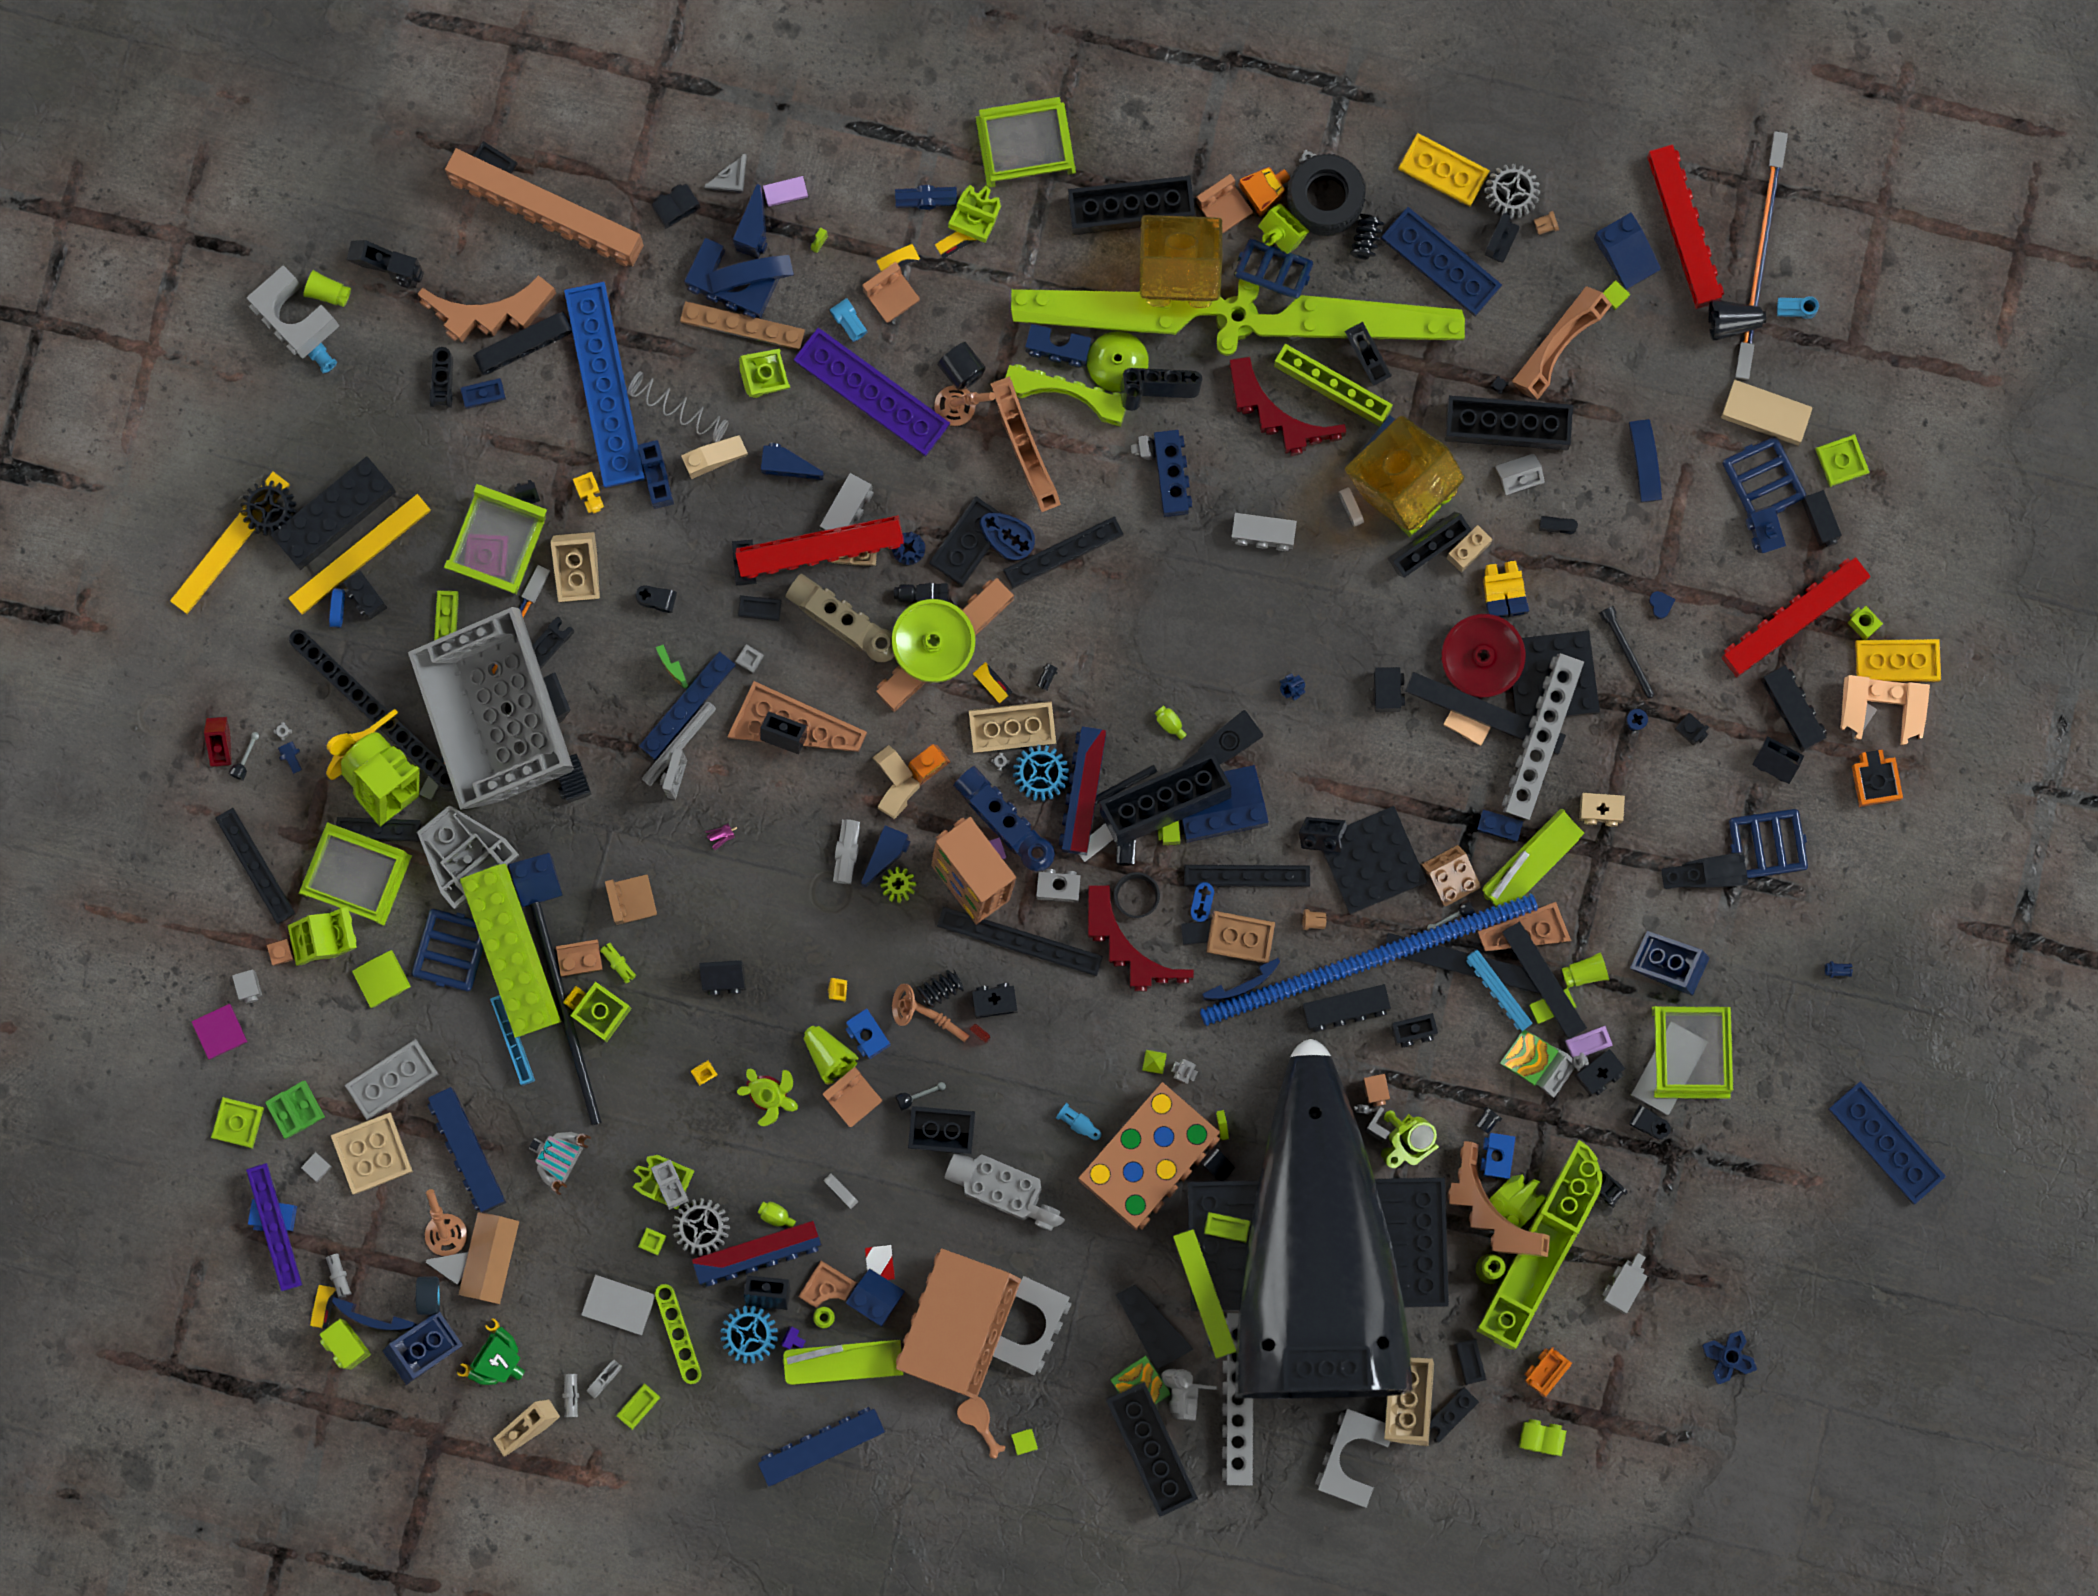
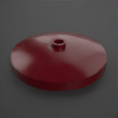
M1491 614L1472 615L1458 622L1446 636L1442 648V664L1449 680L1462 692L1475 697H1493L1507 691L1517 682L1525 665V646L1519 632L1505 619ZM1483 652L1488 654V658L1485 660L1480 658Z

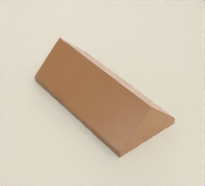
M477 1213L458 1295L500 1304L519 1221L497 1215Z

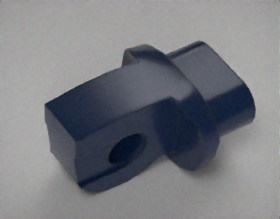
M293 741L278 748L281 754L280 760L287 759L293 774L302 770L295 756L300 753V749H296Z

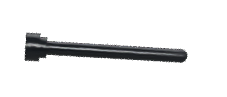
M1614 606L1601 611L1599 615L1602 621L1605 620L1606 624L1609 623L1647 698H1653L1654 692L1616 621L1617 612Z

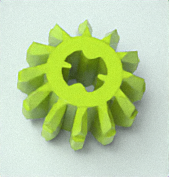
M899 867L895 869L896 874H893L892 870L889 869L888 874L890 878L884 875L882 877L884 881L888 882L881 884V888H888L883 892V895L887 896L891 893L889 897L891 902L895 896H897L898 903L902 901L901 896H904L905 900L908 901L909 896L907 892L910 894L915 893L913 889L909 888L916 886V882H909L914 878V875L910 874L906 877L908 873L906 868L902 874ZM897 880H900L901 884L904 883V885L900 887V890H897L896 886L893 887V885L897 883Z

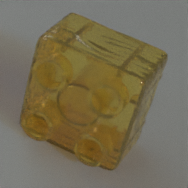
M1142 216L1139 293L1143 299H1146L1148 304L1163 307L1170 304L1171 300L1188 301L1189 305L1196 308H1206L1212 304V301L1219 300L1221 295L1223 258L1222 219L1217 217Z
M1399 416L1345 468L1347 475L1358 492L1363 496V499L1408 531L1422 527L1427 522L1428 515L1443 501L1453 498L1458 491V487L1464 481V475L1449 448L1404 416Z

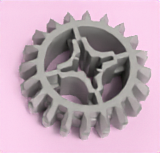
M1512 164L1511 169L1504 165L1503 171L1497 168L1496 174H1490L1491 180H1487L1486 185L1488 187L1485 188V193L1489 195L1485 199L1486 201H1491L1489 204L1490 208L1496 206L1495 214L1502 211V215L1507 213L1511 216L1510 219H1513L1514 214L1521 218L1522 212L1528 215L1529 209L1534 210V203L1539 201V198L1536 196L1540 195V190L1536 188L1540 184L1539 182H1534L1536 179L1535 175L1529 177L1530 169L1523 172V165L1518 170L1516 165ZM1514 178L1510 183H1499L1503 179ZM1520 180L1525 183L1529 193L1520 187ZM1514 184H1516L1514 195L1512 194L1511 199H1509L1511 188L1513 189ZM1496 190L1505 196V203L1499 199ZM1515 200H1525V202L1520 205H1511L1512 202Z
M700 1198V1205H697L696 1200L693 1199V1207L691 1208L685 1203L684 1206L687 1210L685 1212L682 1209L678 1210L682 1217H674V1220L680 1222L679 1225H673L674 1229H679V1232L674 1233V1237H682L677 1243L680 1245L685 1242L686 1244L683 1247L685 1251L691 1246L690 1253L693 1255L696 1249H699V1256L703 1255V1249H706L707 1254H711L710 1247L712 1246L715 1251H718L719 1248L716 1243L719 1242L721 1245H724L725 1242L721 1240V1237H729L723 1230L730 1229L729 1225L723 1224L729 1221V1218L721 1217L726 1211L723 1209L717 1212L720 1205L717 1203L712 1208L713 1201L710 1199L707 1205H704L705 1201L703 1198ZM697 1210H704L698 1220L687 1219L691 1213ZM710 1212L718 1220V1229L711 1227L708 1223ZM704 1221V1225L711 1229V1231L702 1230V1233H698L699 1229L692 1225V1223L697 1225ZM684 1225L694 1229L693 1243L687 1238ZM705 1234L716 1235L709 1243L699 1244Z

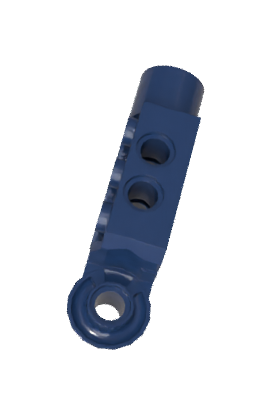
M975 766L961 775L953 786L962 794L979 817L1000 837L1004 844L1015 855L1018 854L1021 857L1024 866L1032 871H1043L1050 867L1055 857L1052 844L1046 839L1041 838L1035 830L1031 831V824L1024 816L1020 818L1017 815V809L1010 801L1006 803L1003 800L1001 791L996 786L991 787L992 784ZM998 806L1000 810L994 813L990 811V808ZM1007 821H1012L1015 824L1011 828L1004 826ZM1034 849H1041L1043 856L1037 859L1031 853Z

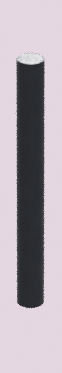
M1152 765L1101 792L1096 796L1095 805L1157 773L1156 767Z

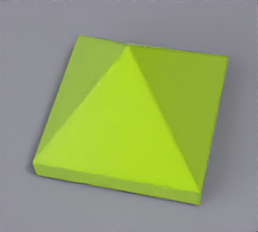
M1146 1050L1142 1071L1163 1074L1167 1053Z

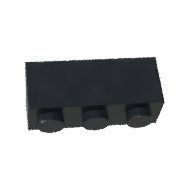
M912 1106L908 1149L971 1154L976 1113L974 1111Z

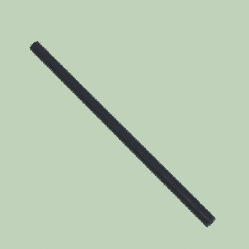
M540 902L530 904L536 929L591 1125H597L602 1122L573 1018L570 1016V1007L563 1003L567 997Z

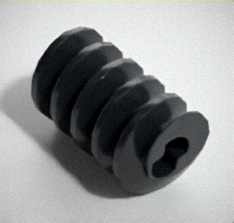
M1360 214L1362 219L1358 220L1360 227L1356 228L1357 235L1354 236L1355 242L1352 244L1354 250L1350 251V255L1358 259L1368 260L1369 257H1376V254L1371 250L1378 249V246L1373 242L1380 241V238L1375 236V234L1382 233V230L1377 228V226H1383L1384 222L1375 216Z
M954 968V973L946 970V977L939 974V981L931 978V986L924 982V990L919 986L916 987L926 1007L929 1004L934 1008V1000L941 1004V996L948 1000L949 992L956 996V988L962 992L964 991V987Z

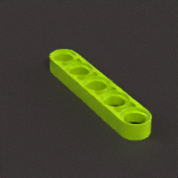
M660 1285L656 1289L655 1296L682 1378L688 1384H696L701 1379V1369L675 1291L670 1285ZM663 1288H668L671 1291V1296L667 1300H662L659 1297V1292ZM669 1308L677 1310L678 1315L676 1319H667L666 1311ZM676 1328L683 1329V1339L675 1340L672 1333ZM683 1348H687L691 1352V1357L686 1361L679 1357V1352ZM691 1368L698 1372V1376L694 1381L686 1378V1372Z

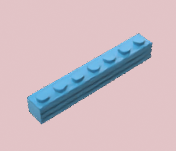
M1476 949L1466 956L1468 959L1466 962L1470 967L1473 966L1476 969L1474 971L1478 978L1482 977L1484 980L1482 983L1486 988L1489 987L1491 989L1490 994L1494 999L1497 997L1499 1006L1502 1009H1506L1508 1018L1515 1021L1514 1026L1518 1030L1521 1029L1523 1031L1533 1024L1480 952Z
M501 996L491 998L490 1000L520 1084L524 1086L535 1081L520 1037H514Z

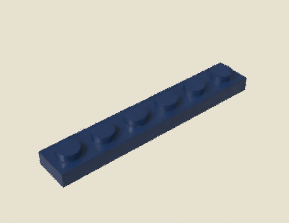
M719 651L639 747L656 760L729 675L736 664Z

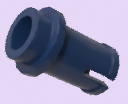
M1830 961L1825 964V975L1833 978V976L1851 977L1853 969L1850 968H1852V964H1839Z

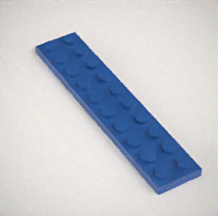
M605 282L566 289L564 292L604 488L645 480Z

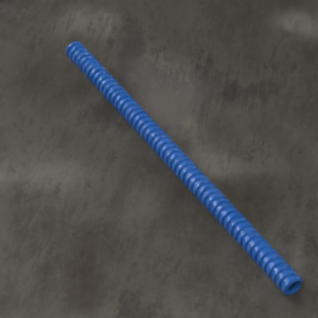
M1530 893L1527 897L1525 895L1522 896V899L1518 897L1516 901L1504 902L1502 906L1498 904L1496 908L1494 906L1490 910L1487 908L1485 912L1481 910L1479 914L1467 915L1465 919L1463 917L1459 921L1455 919L1453 923L1451 921L1448 922V925L1442 924V927L1430 928L1428 932L1424 930L1422 934L1418 932L1416 936L1413 934L1410 938L1405 937V940L1399 939V942L1387 943L1385 947L1381 945L1379 949L1376 947L1373 951L1368 950V953L1362 952V955L1350 956L1348 960L1344 958L1342 962L1338 960L1336 964L1324 965V968L1318 967V970L1315 971L1313 969L1311 973L1307 971L1305 975L1301 973L1299 977L1287 978L1285 982L1281 980L1279 984L1278 982L1273 986L1270 984L1268 988L1264 986L1262 990L1250 991L1248 995L1244 993V996L1241 997L1239 995L1236 999L1233 997L1231 1001L1227 999L1225 1003L1213 1004L1211 1008L1210 1006H1207L1205 1010L1201 1008L1202 1020L1207 1027L1209 1023L1215 1024V1021L1227 1020L1229 1016L1233 1018L1235 1014L1239 1016L1241 1012L1246 1013V1010L1252 1011V1008L1264 1007L1266 1003L1270 1005L1272 1001L1276 1003L1278 999L1290 998L1289 995L1296 996L1298 992L1301 994L1304 990L1307 992L1309 988L1313 990L1315 986L1321 987V984L1333 983V980L1336 979L1338 981L1341 977L1344 979L1346 975L1350 977L1352 973L1356 975L1358 971L1364 972L1366 968L1370 970L1372 966L1376 968V965L1379 964L1381 966L1383 962L1387 964L1389 960L1401 959L1403 955L1404 957H1407L1409 953L1413 955L1415 951L1418 953L1421 949L1423 951L1426 950V947L1432 948V945L1444 944L1446 940L1450 942L1452 938L1455 940L1458 936L1460 938L1463 937V934L1469 935V932L1481 931L1483 927L1485 929L1489 925L1493 927L1495 923L1498 925L1500 921L1506 922V919L1518 918L1520 914L1522 916L1526 912L1530 914L1532 910L1537 911L1538 909L1535 897Z

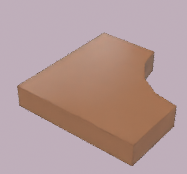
M820 1261L799 1297L817 1308L828 1299L839 1298L846 1301L857 1283L823 1261Z

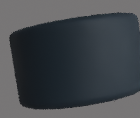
M437 1276L417 1277L416 1310L419 1315L439 1314L440 1282Z

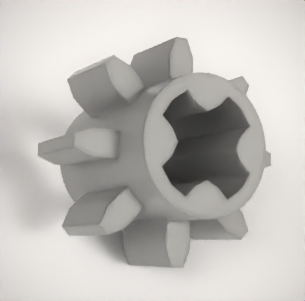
M1181 1059L1180 1063L1175 1062L1171 1072L1175 1073L1173 1078L1184 1084H1188L1189 1080L1194 1081L1198 1071L1194 1070L1196 1065L1185 1059Z

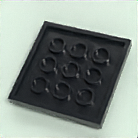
M1589 630L1522 638L1526 659L1521 676L1512 686L1515 714L1531 720L1532 716L1537 715L1538 708H1536L1539 696L1543 697L1545 691L1543 683L1546 676L1550 677L1552 671L1549 668L1551 660L1560 653L1584 662L1565 717L1600 712ZM1560 671L1557 674V679L1559 682L1564 683L1567 676L1563 671ZM1553 691L1550 698L1553 702L1557 703L1560 700V695L1557 691ZM1546 711L1543 717L1544 719H1551L1553 714L1550 711Z
M1395 806L1347 825L1341 838V852L1322 851L1349 915L1427 883Z

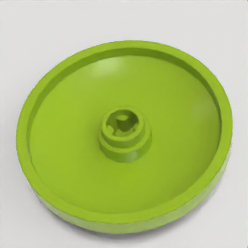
M938 599L923 600L909 606L897 619L892 632V650L899 666L911 677L929 683L944 682L959 675L969 664L975 649V632L967 615L954 604Z

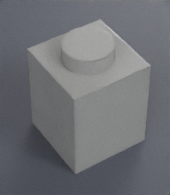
M254 970L232 975L240 1001H245L248 1004L258 1001L257 997L263 996L257 974Z

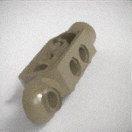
M800 574L795 579L785 597L796 604L807 616L856 650H864L874 661L887 662L894 658L891 642L892 631L882 629L875 623H870V618L859 611L857 614L852 610V606L845 600L838 601L832 591L827 588L823 590L821 586L804 574ZM829 609H835V610H836V611H835L834 613H832V614L826 613ZM845 621H853L851 625H844ZM879 640L887 642V646L884 649L876 647V643Z

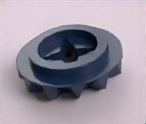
M913 532L903 533L904 544L909 545L914 541L912 546L914 552L908 551L904 554L905 547L903 544H900L899 548L892 549L893 555L900 563L912 565L923 558L925 543L919 535Z

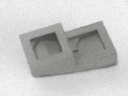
M671 1160L651 1168L669 1210L688 1202L686 1193Z

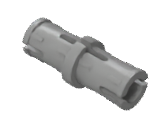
M339 1254L326 1257L331 1272L330 1279L334 1282L338 1298L351 1295L346 1280L347 1273L343 1271Z
M564 1374V1394H562L565 1403L564 1417H578L577 1398H579V1393H577V1374Z

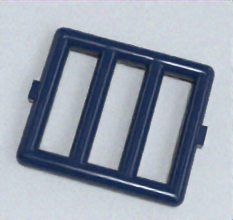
M1250 239L1244 251L1239 254L1234 276L1298 299L1304 286H1307L1313 261L1293 253L1286 254L1279 248L1267 246L1265 243ZM1253 249L1265 252L1256 275L1244 272ZM1273 255L1284 259L1275 283L1263 279ZM1292 262L1304 266L1294 289L1283 286Z
M1775 436L1754 446L1752 444L1744 447V451L1728 457L1722 462L1747 513L1755 510L1751 501L1789 483H1792L1797 494L1771 505L1775 506L1777 514L1785 511L1786 507L1803 500L1807 496L1779 439ZM1773 446L1778 456L1777 458L1737 475L1732 466L1733 464ZM1781 464L1783 465L1787 476L1748 494L1746 493L1742 485L1743 482Z
M1790 809L1733 817L1729 820L1733 843L1730 845L1732 854L1742 852L1738 825L1751 824L1758 869L1746 870L1747 878L1808 869L1805 849L1807 840L1806 834H1803L1799 810ZM1792 818L1799 863L1787 864L1779 819ZM1771 821L1779 866L1766 867L1759 822Z
M431 909L411 972L412 976L435 982L440 987H445L446 985L470 991L484 949L480 936H478L477 942L435 931L433 927L436 918L477 929L474 919L467 918L465 914L461 913L452 914ZM430 938L473 949L474 953L471 962L427 950ZM424 958L467 969L468 974L465 982L421 970Z

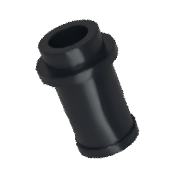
M1046 663V666L1042 667L1044 670L1036 686L1048 691L1055 674H1058L1056 672L1058 668Z

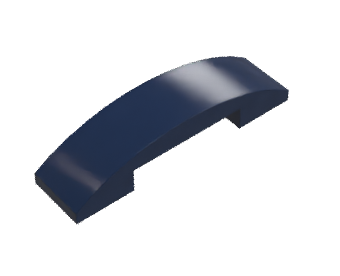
M782 255L727 266L709 273L713 293L715 294L733 290V287L762 280L771 278L777 280L794 276L790 256Z
M1650 419L1629 422L1631 440L1634 445L1641 503L1662 500L1659 464Z
M1276 958L1260 966L1259 971L1261 975L1227 992L1220 985L1203 993L1202 997L1204 1000L1219 1001L1244 995V993L1254 990L1265 982L1276 970L1280 960Z
M334 1297L332 1300L335 1306L345 1315L369 1327L399 1331L412 1329L417 1324L395 1316L391 1324L354 1313L357 1304Z

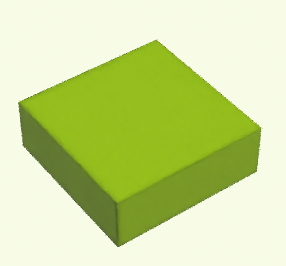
M1616 280L1603 292L1612 304L1611 307L1615 310L1630 296V293Z
M646 1228L638 1247L659 1255L666 1236Z
M1032 1429L1012 1434L1017 1455L1038 1449Z

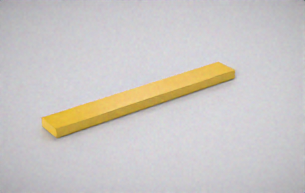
M274 472L265 481L267 486H269L271 480L275 482V487L278 483H282V489L290 486L288 482ZM266 494L260 496L255 502L263 501ZM274 494L275 504L281 497L277 494ZM269 504L264 509L266 512H269L272 506ZM252 510L254 519L261 522L263 520V513ZM239 513L170 600L186 614L191 611L255 530V528L251 530L248 528L249 523H244L243 521L246 516H242L241 513Z
M416 494L291 595L289 600L303 615L333 591V588L339 586L431 511L430 508Z

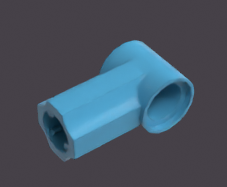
M1811 296L1805 298H1778L1777 316L1811 319L1817 314L1819 303L1817 299ZM1805 304H1811L1813 305L1814 310L1812 312H1807L1803 306Z
M847 298L829 309L836 322L842 325L853 342L859 340L867 333L866 328L857 317L854 307Z

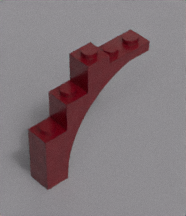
M1250 357L1230 360L1229 367L1237 412L1249 414L1257 409L1261 433L1266 432L1267 435L1277 434L1278 430H1282L1285 454L1290 453L1291 456L1303 454V451H1306L1307 442L1314 445L1321 443L1322 440L1330 439L1331 442L1345 437V424L1328 427L1315 426L1299 421L1284 413L1274 405L1261 389L1253 372Z
M1089 885L1088 938H1093L1094 942H1104L1105 938H1109V963H1114L1115 967H1125L1126 963H1130V988H1134L1135 992H1147V988H1151V980H1155V983L1166 984L1168 980H1177L1178 984H1188L1189 980H1193L1194 969H1170L1151 961L1136 950L1123 935L1115 920L1110 901V886Z

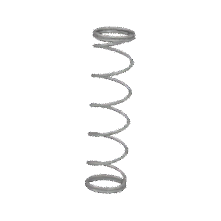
M640 371L634 376L627 391L632 397L638 396L649 386L646 402L648 406H653L666 394L663 404L665 416L671 415L682 405L680 412L681 425L690 423L699 414L696 426L697 433L704 434L716 423L713 443L720 441L728 427V420H723L717 428L720 416H718L704 432L699 433L698 425L704 407H701L688 422L682 423V412L687 397L671 413L666 414L665 404L670 388L655 403L649 404L648 396L654 379L652 378L638 394L633 395L638 389L644 374Z

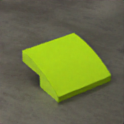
M392 950L352 971L370 1008H375L389 998L396 997L411 987Z

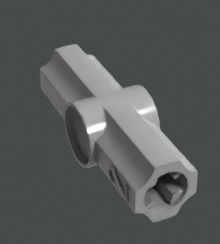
M842 819L840 839L837 841L835 852L836 865L833 882L851 884L854 862L856 863L858 855L857 842L860 830V822Z

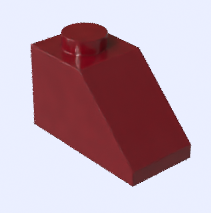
M227 717L206 718L204 736L210 767L231 765V738Z

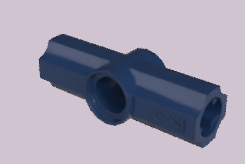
M921 185L913 189H895L896 208L917 207L921 210H930L936 206H957V187L935 188L932 185Z

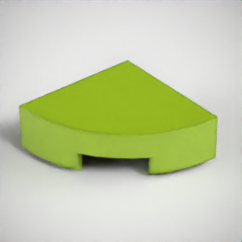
M819 228L815 235L817 238L811 244V250L818 253L828 237L827 231L823 228Z
M1224 1110L1217 1111L1216 1117L1220 1139L1227 1140L1229 1136Z

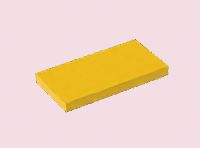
M1417 133L1398 168L1401 172L1471 207L1490 170Z
M1939 639L1855 641L1856 676L1889 682L1941 681Z

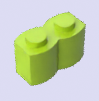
M1529 1419L1528 1422H1523L1518 1448L1560 1457L1563 1452L1566 1431L1562 1430L1561 1425L1550 1423L1549 1427L1541 1425V1421Z

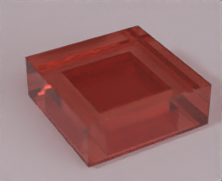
M973 1024L970 1028V1032L985 1044L990 1041L991 1036L977 1024Z

